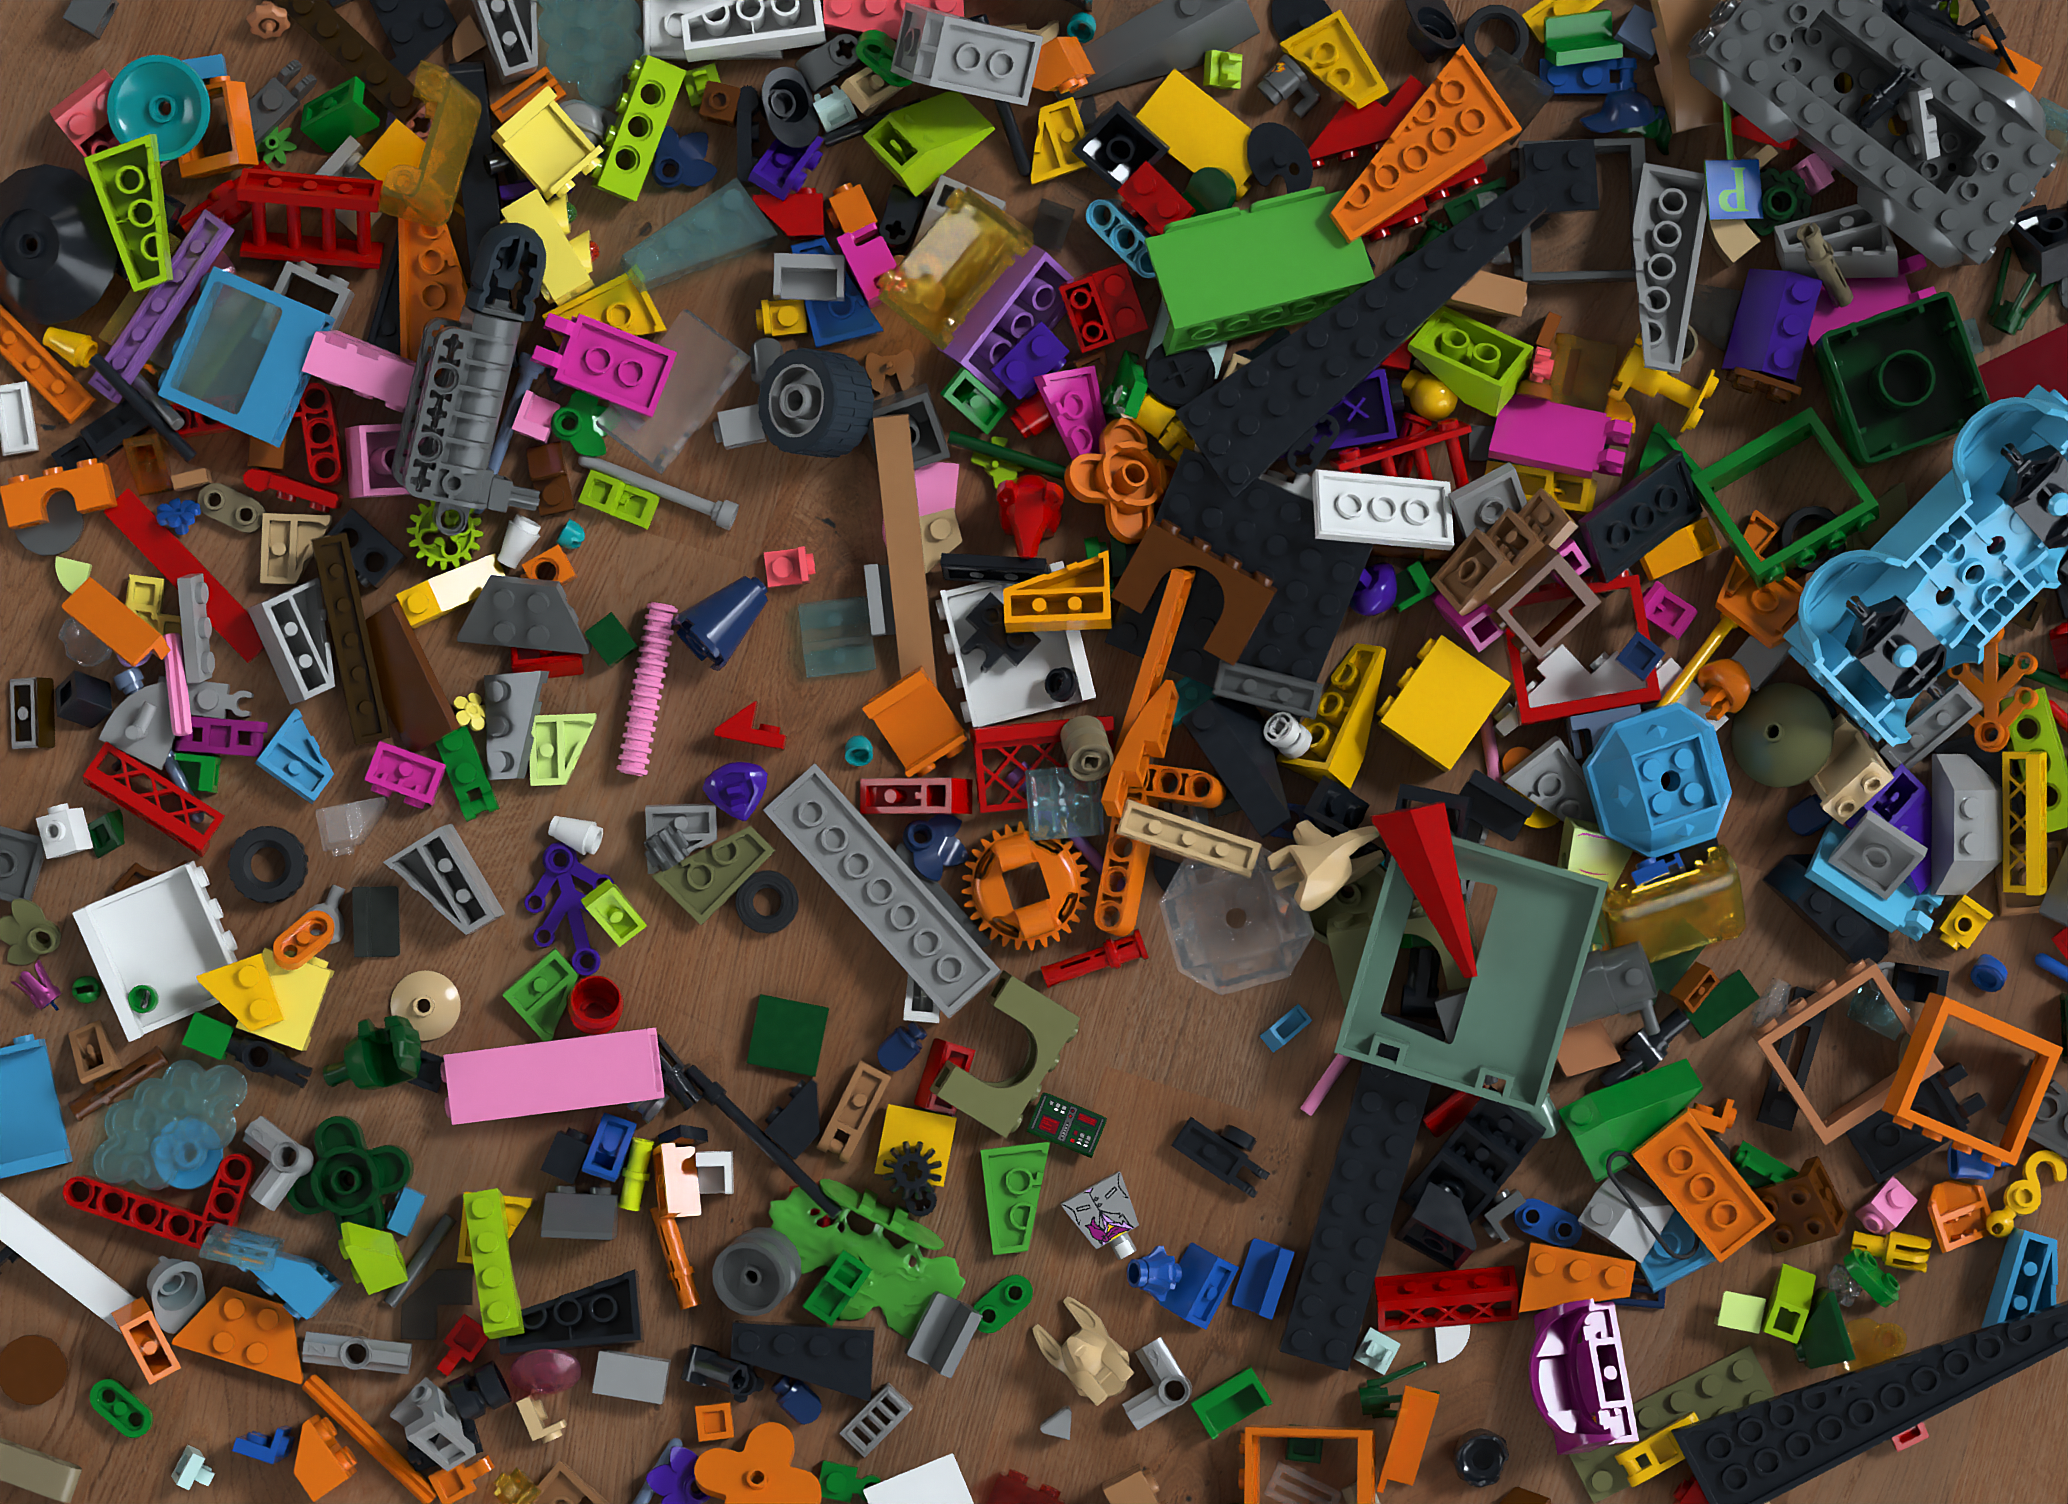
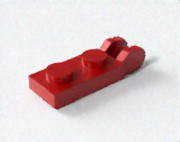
M262 468L247 469L248 471L243 475V484H246V487H249V489L253 488V490L258 492L274 489L277 490L276 497L291 502H296L297 497L310 501V508L329 513L330 508H341L344 499L343 494L268 470H262Z

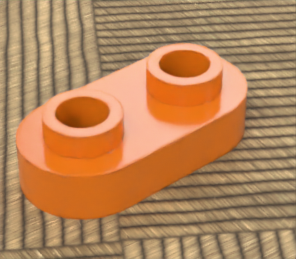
M310 911L279 935L273 944V959L275 963L283 969L295 970L302 967L326 947L334 936L335 926L330 915L323 911ZM318 929L322 934L314 936L310 931ZM287 951H294L297 955L294 957H287L284 953Z

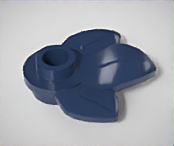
M666 126L655 152L657 158L652 165V176L656 183L664 188H675L680 184L699 187L713 179L717 173V168L711 163L704 161L708 150L707 134L705 132H694L679 138L671 126ZM668 165L676 168V173L672 177H666L663 174V169Z
M937 814L929 821L915 820L909 823L903 832V843L907 850L913 853L914 867L922 876L931 881H940L943 866H958L969 859L964 845L954 836L962 824V821L957 817L949 814ZM917 833L923 834L926 842L917 843L914 840V835Z

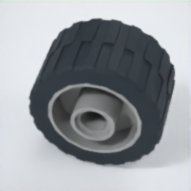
M798 348L797 350L791 349L786 351L785 354L777 357L766 371L764 380L761 382L760 395L758 396V414L764 433L768 436L769 441L777 446L779 450L798 455L838 458L841 455L850 453L855 446L857 447L861 443L863 436L869 429L870 420L873 416L874 395L872 394V384L870 379H868L867 372L863 366L858 364L857 360L853 357H848L846 354Z

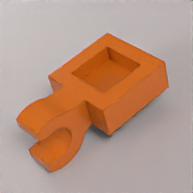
M489 1455L467 1467H465L464 1463H461L448 1472L441 1468L430 1474L428 1478L441 1503L452 1504L476 1491L477 1488L473 1480L491 1471L495 1466Z

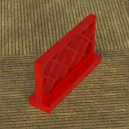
M1110 715L1092 716L1102 722L1108 737V743L1114 754L1112 730H1115L1114 717ZM1070 719L969 728L970 742L973 743L979 813L1101 801L1103 793L1095 794L1086 786L1088 781H1080L1067 770V761L1061 765L1048 754L1057 742H1061L1060 732ZM1049 743L1044 750L1037 744ZM1022 745H1031L1040 753L1028 769L1013 757ZM1015 746L1010 753L1002 748ZM996 748L1006 757L994 772L983 765L982 749ZM1044 757L1059 769L1047 785L1032 773ZM1009 761L1025 772L1013 788L998 777ZM984 771L990 776L986 782L984 779ZM1063 773L1078 785L1069 797H1060L1051 789ZM1028 777L1032 778L1043 788L1035 800L1026 801L1017 793V790ZM995 780L1009 793L1000 804L987 805L986 789ZM1082 789L1089 794L1077 796ZM1047 792L1054 797L1050 799H1043ZM1012 796L1016 797L1020 801L1008 803Z

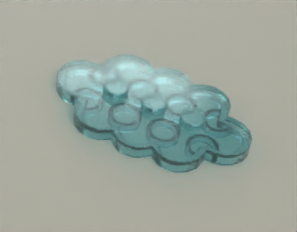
M537 0L538 4L544 9L538 20V31L541 38L550 45L546 52V65L550 73L561 82H576L581 98L594 107L604 108L615 103L623 90L622 75L628 74L635 59L640 60V57L644 55L643 42L636 34L642 21L639 5L634 0Z
M179 1060L172 1063L166 1069L162 1079L148 1078L142 1081L137 1086L133 1099L121 1100L114 1103L108 1109L104 1127L109 1139L97 1148L93 1156L95 1173L101 1180L112 1185H122L134 1179L139 1185L147 1189L161 1190L168 1187L174 1181L178 1171L192 1172L198 1169L204 1163L208 1150H219L226 1147L232 1141L236 1133V1121L231 1111L236 1109L245 1099L247 1094L245 1076L238 1069L229 1065H217L206 1071L200 1064L194 1061Z

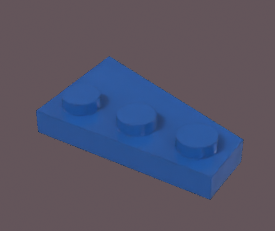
M825 237L791 245L793 254L836 255ZM847 272L845 275V301L804 300L816 349L884 332Z

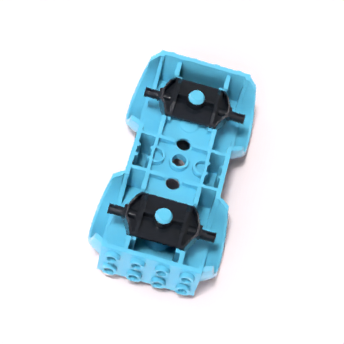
M2037 384L2024 398L2001 399L1982 408L1968 420L1959 432L1953 449L1952 469L1870 550L1848 551L1829 559L1807 581L1800 596L1798 621L1783 635L1792 646L1788 652L1799 664L1808 670L1810 676L1824 687L1833 700L1843 707L1847 714L1861 728L1863 727L1876 742L1883 738L1892 747L1896 744L1906 743L1912 737L1905 727L1906 715L1922 690L1927 691L1934 700L1940 699L1941 697L1935 692L1934 688L1942 696L1945 694V689L1936 681L1937 676L1962 663H1976L1979 665L1984 660V645L2041 589H2056L2061 584L2058 581L2057 570L2062 557L2068 549L2067 400L2055 389L2049 393ZM1995 536L2003 537V540L1988 553L1987 545L1989 546L1993 542L1992 538ZM1977 565L1968 575H1966L1967 570L1971 566ZM1946 586L1951 587L1952 590L1937 603V592L1939 590L1943 592L1947 588Z

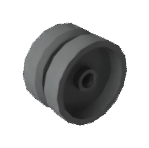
M755 1227L744 1231L717 1256L713 1266V1285L718 1297L728 1308L741 1315L759 1316L773 1310L797 1286L801 1276V1258L796 1246L786 1235L773 1228Z

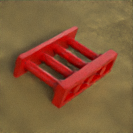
M243 168L237 186V200L251 201L252 231L245 230L240 248V257H250L258 260L305 261L307 263L358 267L360 269H379L385 247L382 242H371L370 212L378 213L383 195V181ZM265 203L286 205L287 234L267 232ZM300 206L321 208L322 237L301 235ZM335 209L356 211L357 240L336 238Z
M1458 418L1445 419L1438 422V427L1363 450H1359L1358 447L1342 450L1339 452V457L1329 460L1330 466L1340 472L1346 470L1350 473L1362 474L1361 465L1379 460L1383 476L1398 477L1393 456L1412 450L1418 478L1433 480L1426 446L1445 440L1456 486L1453 491L1469 483L1458 436L1471 433V425L1458 421ZM1452 508V517H1454L1455 513Z

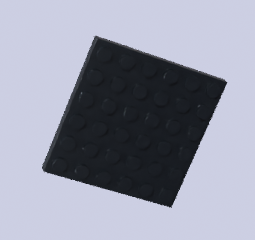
M1185 447L1155 520L1160 523L1162 519L1171 521L1181 528L1179 532L1181 535L1192 540L1193 536L1199 537L1212 545L1210 551L1220 557H1223L1224 553L1229 554L1243 563L1241 566L1243 570L1252 575L1255 571H1259L1274 580L1272 586L1278 590L1237 663L1317 682L1374 544L1315 539L1313 500L1261 478H1258L1234 501L1203 454ZM1186 565L1194 569L1196 574L1166 668L1214 688L1221 659L1203 648L1222 615L1224 593L1219 581L1209 571L1198 566ZM1171 571L1164 576L1142 614L1120 603L1112 623V629L1109 630L1105 643L1144 659ZM1255 705V706H1257V707H1259V708H1262V709L1267 710V711H1269V712H1271V713H1274V714H1276V713H1278V712H1282V711H1278V710H1274V709H1270V708H1266V707H1262V706ZM1291 714L1299 724L1302 716Z

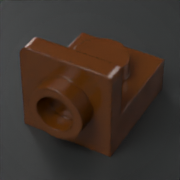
M710 80L707 81L699 110L701 120L735 128L740 88Z

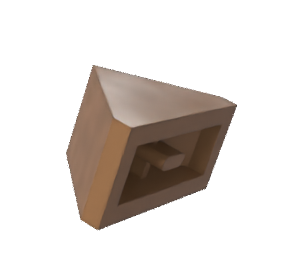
M100 1019L68 1033L79 1080L82 1084L95 1082L123 1068Z

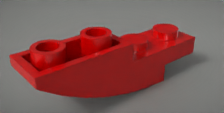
M1483 158L1361 236L1362 241L1370 238L1371 243L1377 242L1390 236L1389 230L1402 225L1403 229L1406 230L1423 222L1422 216H1425L1428 212L1425 203L1427 199L1433 204L1450 196L1449 191L1462 186L1463 191L1482 184L1481 178L1486 176L1488 172Z

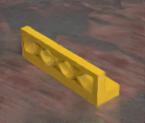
M2004 751L2002 752L2003 892L2040 896L2047 892V752ZM2012 759H2026V779L2022 783L2012 774ZM2012 782L2017 786V788L2013 792ZM2020 791L2026 796V815L2023 818L2012 809V799ZM2012 817L2017 821V823L2013 827ZM2020 826L2026 831V850L2023 853L2012 844V834ZM2012 852L2018 857L2013 863ZM2020 861L2026 865V885L2012 884V869Z

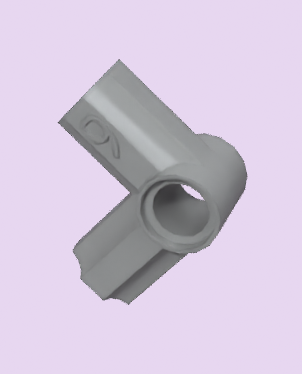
M260 1116L255 1121H252L244 1131L245 1137L243 1141L270 1162L248 1193L257 1202L269 1210L275 1211L296 1180L311 1170L314 1158L308 1148L299 1145L268 1119ZM295 1151L296 1160L289 1166L288 1158Z
M1162 1336L1135 1352L1154 1384L1122 1404L1126 1414L1137 1430H1140L1176 1407L1183 1405L1192 1394L1190 1380L1182 1372ZM1177 1380L1184 1385L1185 1394L1183 1398L1174 1400L1167 1395L1166 1386L1169 1381Z

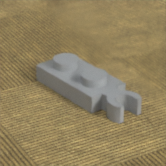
M159 676L158 683L166 681L167 684L166 676ZM206 681L187 683L191 715L226 719L227 710H232L235 715L246 718L251 716L252 712L242 711L239 708V701L244 697L254 698L253 693L241 690L234 695H229V684Z

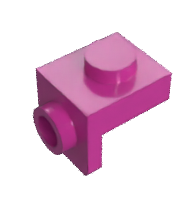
M1656 581L1652 587L1647 588L1642 594L1647 621L1676 640H1679L1698 614L1695 607L1668 591L1659 581Z

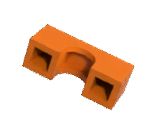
M93 458L79 461L76 463L77 468L64 471L63 467H53L43 470V476L29 479V475H20L9 478L8 485L0 486L8 527L13 530H19L49 523L47 503L50 497L59 491H69L74 497L77 511L82 514L116 507L117 501L108 465L103 462L98 463L97 459Z

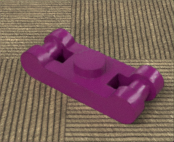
M191 716L192 733L186 736H179V740H175V751L259 757L266 748L263 747L264 733L268 731V722ZM194 728H203L202 742L193 741ZM240 731L250 732L249 745H239Z

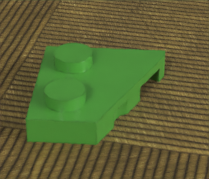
M554 947L507 988L502 995L544 1042L552 1041L559 1019L566 1007L568 995L574 987L579 974Z

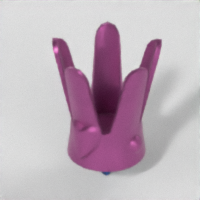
M39 959L35 964V969L43 986L27 971H23L19 977V981L26 989L14 981L10 982L30 996L31 1002L40 1011L49 1004L56 1011L59 1010L53 1001L62 992L59 991L58 986L52 984Z

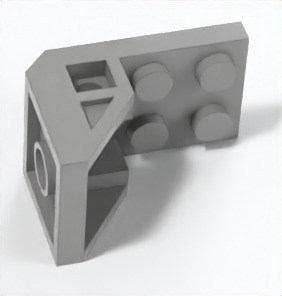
M906 2L890 71L917 83L1028 106L1043 36L976 22L965 17Z

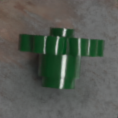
M1768 168L1760 172L1763 219H1746L1745 222L1758 236H1767L1772 233L1775 237V226L1810 216L1809 207L1812 204V198L1807 193H1803L1805 181L1793 171L1786 170L1779 173L1775 168ZM1772 197H1776L1780 202L1777 210H1774L1771 205Z

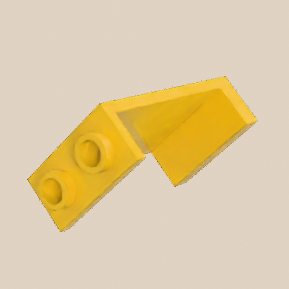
M1174 68L1136 117L1170 147L1167 153L1193 174L1205 167H1219L1229 172L1236 184L1235 200L1240 202L1251 188L1248 180L1252 177L1253 173L1247 159V141L1253 130Z

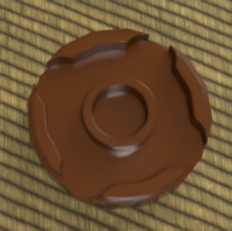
M38 1334L24 1335L10 1342L0 1353V1386L3 1392L13 1401L25 1405L43 1404L54 1398L65 1386L69 1373L68 1361L64 1352L51 1338Z

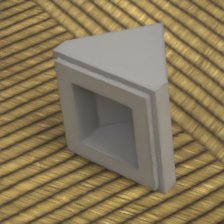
M1065 1405L1040 1423L1042 1433L1070 1440L1072 1411L1069 1405Z

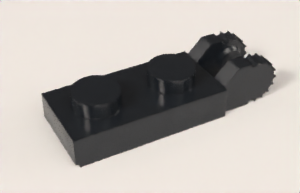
M743 85L742 88L740 87L741 92L737 105V180L741 187H753V182L749 181L748 178L760 160L759 156H753V143H759L760 141L759 122H753V117L760 111L759 95L752 85Z
M1191 1116L1171 1144L1172 1147L1228 1185L1233 1184L1252 1198L1258 1193L1255 1187L1236 1177L1243 1165L1246 1166L1260 1179L1267 1180L1270 1175L1269 1172L1248 1159L1249 1156Z

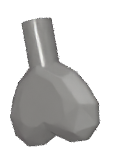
M334 884L325 903L314 905L302 915L304 916L310 911H323L330 915L335 926L333 939L329 943L331 945L339 942L345 934L344 919L338 906L346 889ZM318 929L310 931L312 935L322 934Z

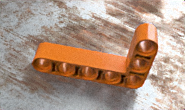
M1148 764L1143 788L1129 786L1126 801L1129 799L1158 809L1159 802L1216 808L1221 805L1226 797V787L1220 779L1203 771ZM1177 778L1178 785L1176 789L1169 793L1168 787L1170 782ZM1209 782V793L1201 797L1202 787ZM1112 817L1094 911V921L1099 929L1115 936L1123 937L1130 934L1136 925L1151 845L1116 834L1121 818ZM1132 842L1131 853L1124 857L1125 846ZM1125 876V887L1118 892V881ZM1119 911L1118 922L1111 926L1112 915Z

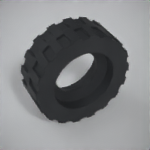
M260 826L246 831L242 837L235 841L236 844L229 853L231 854L230 861H228V868H230L229 876L235 884L234 887L238 892L244 894L246 898L260 903L282 902L296 894L299 887L303 886L305 875L308 874V855L305 854V847L294 834L279 827ZM265 847L277 849L285 859L284 873L273 882L259 880L251 869V860L254 854Z

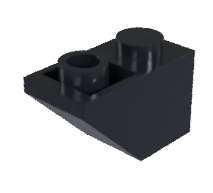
M813 1078L808 1083L802 1079L788 1094L793 1100L783 1110L778 1105L765 1119L769 1126L764 1132L795 1160L820 1134L818 1082Z

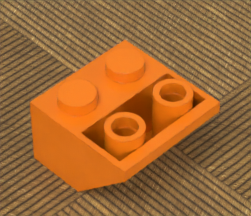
M319 1414L314 1415L302 1424L294 1467V1475L313 1502L355 1474L357 1469L354 1465L358 1463L351 1450L347 1446L342 1448L334 1436L338 1433L332 1422L327 1417L322 1419Z

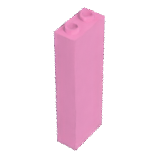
M656 1027L443 1055L444 1062L440 1066L442 1080L444 1083H447L448 1097L445 1098V1111L447 1117L451 1118L452 1125L665 1097Z

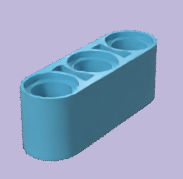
M1098 199L1090 203L1086 210V220L1089 226L1140 276L1156 278L1144 242L1145 238L1152 237L1144 228L1146 224L1139 217L1135 219L1121 205L1122 201L1119 199ZM1106 207L1109 208L1111 213V218L1108 223L1104 219V210ZM1130 230L1135 237L1133 246H1130L1127 239Z

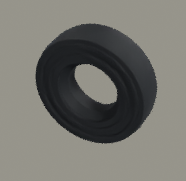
M763 870L753 873L738 888L735 906L739 918L748 928L759 933H775L786 928L793 921L798 911L799 898L794 884L786 876L776 871ZM763 888L774 889L781 899L779 910L770 916L759 914L753 905L755 894Z

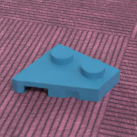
M295 708L256 760L255 764L306 801L313 804L334 773L327 760L322 757L319 751L320 747L314 736L310 735L301 718L303 716L301 712Z

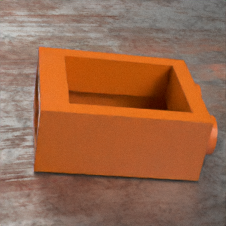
M218 76L209 79L210 84L205 85L209 99L213 100L224 97L233 151L205 157L201 139L190 152L178 158L181 178L204 179L259 165L245 82L231 81L230 76Z

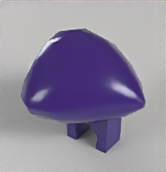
M1380 562L1364 568L1349 604L1356 613L1370 617L1383 613L1392 607L1397 594L1394 567L1387 562Z
M749 762L728 763L714 770L705 778L703 791L709 800L721 810L741 821H747L763 796L767 785L768 773L761 766Z

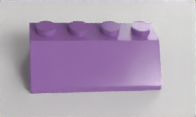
M1022 238L937 349L959 368L964 367L995 396L1000 398L1007 388L989 368L1039 320L1050 331L1054 329L1067 312L1059 286L1074 277L1046 251Z

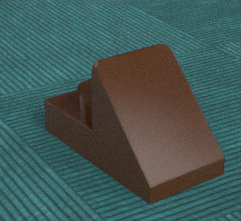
M561 441L526 448L530 479L533 482L534 489L540 491L538 505L540 516L544 517L576 510Z

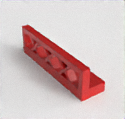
M105 742L83 774L85 785L202 858L210 847L211 838L225 819V815L108 742ZM109 753L121 761L124 773L108 776L98 768ZM126 764L135 769V771L127 772ZM141 775L146 776L151 780L153 792L135 793L131 790L129 778ZM125 779L126 786H124L117 780ZM156 783L165 789L157 791ZM169 794L178 796L181 799L183 810L167 813L161 809L159 796ZM155 797L156 805L147 799ZM185 801L195 808L187 809ZM203 812L214 820L203 835L191 828L188 815ZM184 816L186 824L177 819V817Z
M1514 1265L1375 1277L1374 1280L1378 1332L1519 1320L1518 1285ZM1510 1301V1308L1494 1309L1491 1307L1496 1302ZM1471 1304L1474 1306L1469 1312H1459L1456 1310L1461 1305ZM1436 1307L1439 1309L1434 1315H1424L1421 1313L1425 1308ZM1401 1310L1404 1312L1399 1318L1385 1319V1311Z

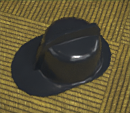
M1405 0L1406 7L1411 16L1407 29V39L1420 52L1427 63L1435 62L1450 49L1460 48L1464 44L1463 34L1444 0Z
M790 67L774 69L765 77L762 84V92L759 97L761 115L768 122L773 135L781 143L793 148L809 146L815 140L819 131V121L813 106L814 101L811 88L806 78L799 71Z

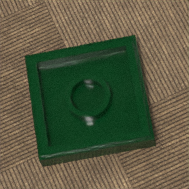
M760 994L747 1063L816 1077L829 1007Z

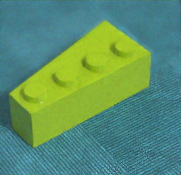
M148 134L85 157V164L133 291L141 292L173 280L157 134Z

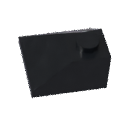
M1431 1182L1421 1191L1394 1237L1451 1270H1458L1477 1247L1461 1199L1453 1195V1192L1448 1187Z

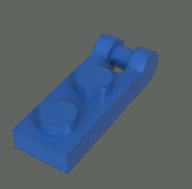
M1539 59L1538 96H1607L1610 92L1626 90L1630 87L1635 88L1637 91V83L1634 82L1637 59H1607L1563 66H1555L1547 59ZM1610 71H1620L1619 83H1610Z

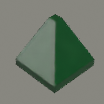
M120 809L106 813L87 824L97 859L125 844L123 814Z

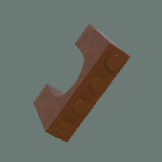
M1162 519L1160 523L1154 520L1110 597L1142 614L1162 579L1172 569L1192 565L1209 571L1216 577L1222 587L1224 609L1203 649L1234 666L1278 590L1272 586L1274 580L1259 571H1255L1252 575L1241 568L1243 563L1229 554L1224 553L1223 557H1220L1210 551L1212 545L1199 537L1193 536L1192 540L1181 535L1179 533L1181 528L1171 521Z

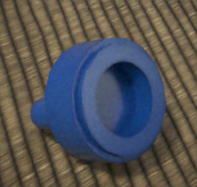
M1982 954L1975 962L1970 977L1979 989L1987 992H1996L2004 986L2008 972L2006 967L1992 955Z

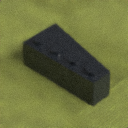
M634 1269L611 1279L597 1282L586 1288L522 1309L525 1333L499 1338V1348L501 1355L513 1356L644 1342L638 1271Z
M734 1320L732 1325L731 1358L870 1401L872 1395L875 1327Z

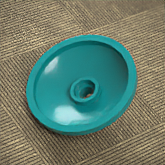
M166 55L144 56L125 66L114 79L107 100L108 120L120 144L148 134H157L159 160L170 161L190 152L204 136L210 119V99L203 80L187 63ZM166 102L171 105V112L168 115L162 109Z

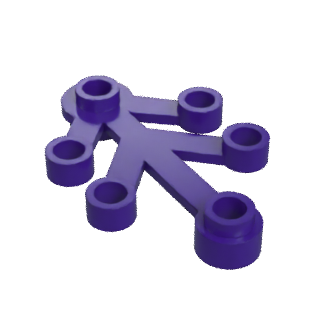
M556 842L548 846L544 851L542 861L546 871L534 891L528 894L524 901L525 907L529 912H542L547 903L545 897L558 878L561 894L543 925L535 930L533 939L541 947L552 945L555 941V931L567 912L577 950L572 957V966L581 975H592L599 970L601 957L595 949L590 947L581 912L582 909L589 913L581 902V899L586 895L575 889L572 875L591 884L593 889L597 888V882L601 878L609 879L613 884L614 881L609 875L598 874L579 863L577 853L573 848L563 842ZM558 853H563L567 857V862L564 866L559 867L554 862V857ZM533 896H538L542 900V905L538 909H532L529 905V900ZM541 930L550 932L551 938L549 942L541 943L539 941L538 934ZM588 954L594 960L590 968H584L581 965V958L584 955Z

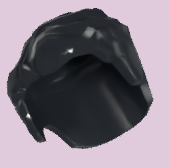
M1477 1428L1464 1433L1455 1444L1453 1450V1463L1458 1477L1470 1486L1479 1488L1497 1483L1500 1479L1503 1465L1509 1458L1506 1440L1484 1428Z

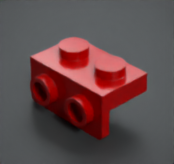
M1147 161L1117 190L1125 199L1121 205L1135 219L1141 215L1148 222L1144 228L1152 237L1163 234L1165 225L1190 218L1197 211Z

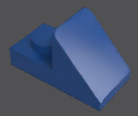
M604 1112L583 1164L582 1172L616 1182L622 1172L624 1159L634 1136L637 1123Z

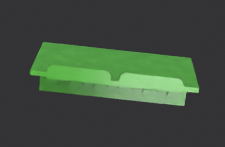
M1322 186L1257 201L1251 204L1249 208L1240 210L1238 207H1232L1171 222L1164 226L1163 234L1145 238V246L1170 318L1162 342L1166 356L1314 320L1373 281L1375 276L1362 238L1360 237L1348 244L1329 217L1331 211L1342 199L1346 191L1342 190L1326 194Z

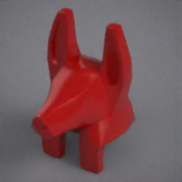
M1025 474L998 484L996 494L997 501L999 502V518L1005 535L1014 536L1019 557L1032 559L1038 554L1042 537H1054V533L1061 520L1064 492L1062 487L1040 475Z

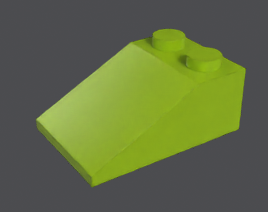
M1446 306L1437 310L1408 344V350L1465 404L1495 418L1517 391L1519 381L1527 379L1534 349L1531 345Z

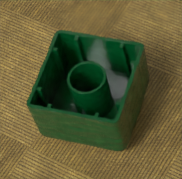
M1940 292L1913 303L1868 317L1859 322H1853L1847 326L1827 331L1816 341L1812 348L1813 359L1846 454L1851 464L1858 469L1869 468L1953 439L1959 435L1960 430L1974 414L1991 404L1974 359L1958 307L1950 292Z

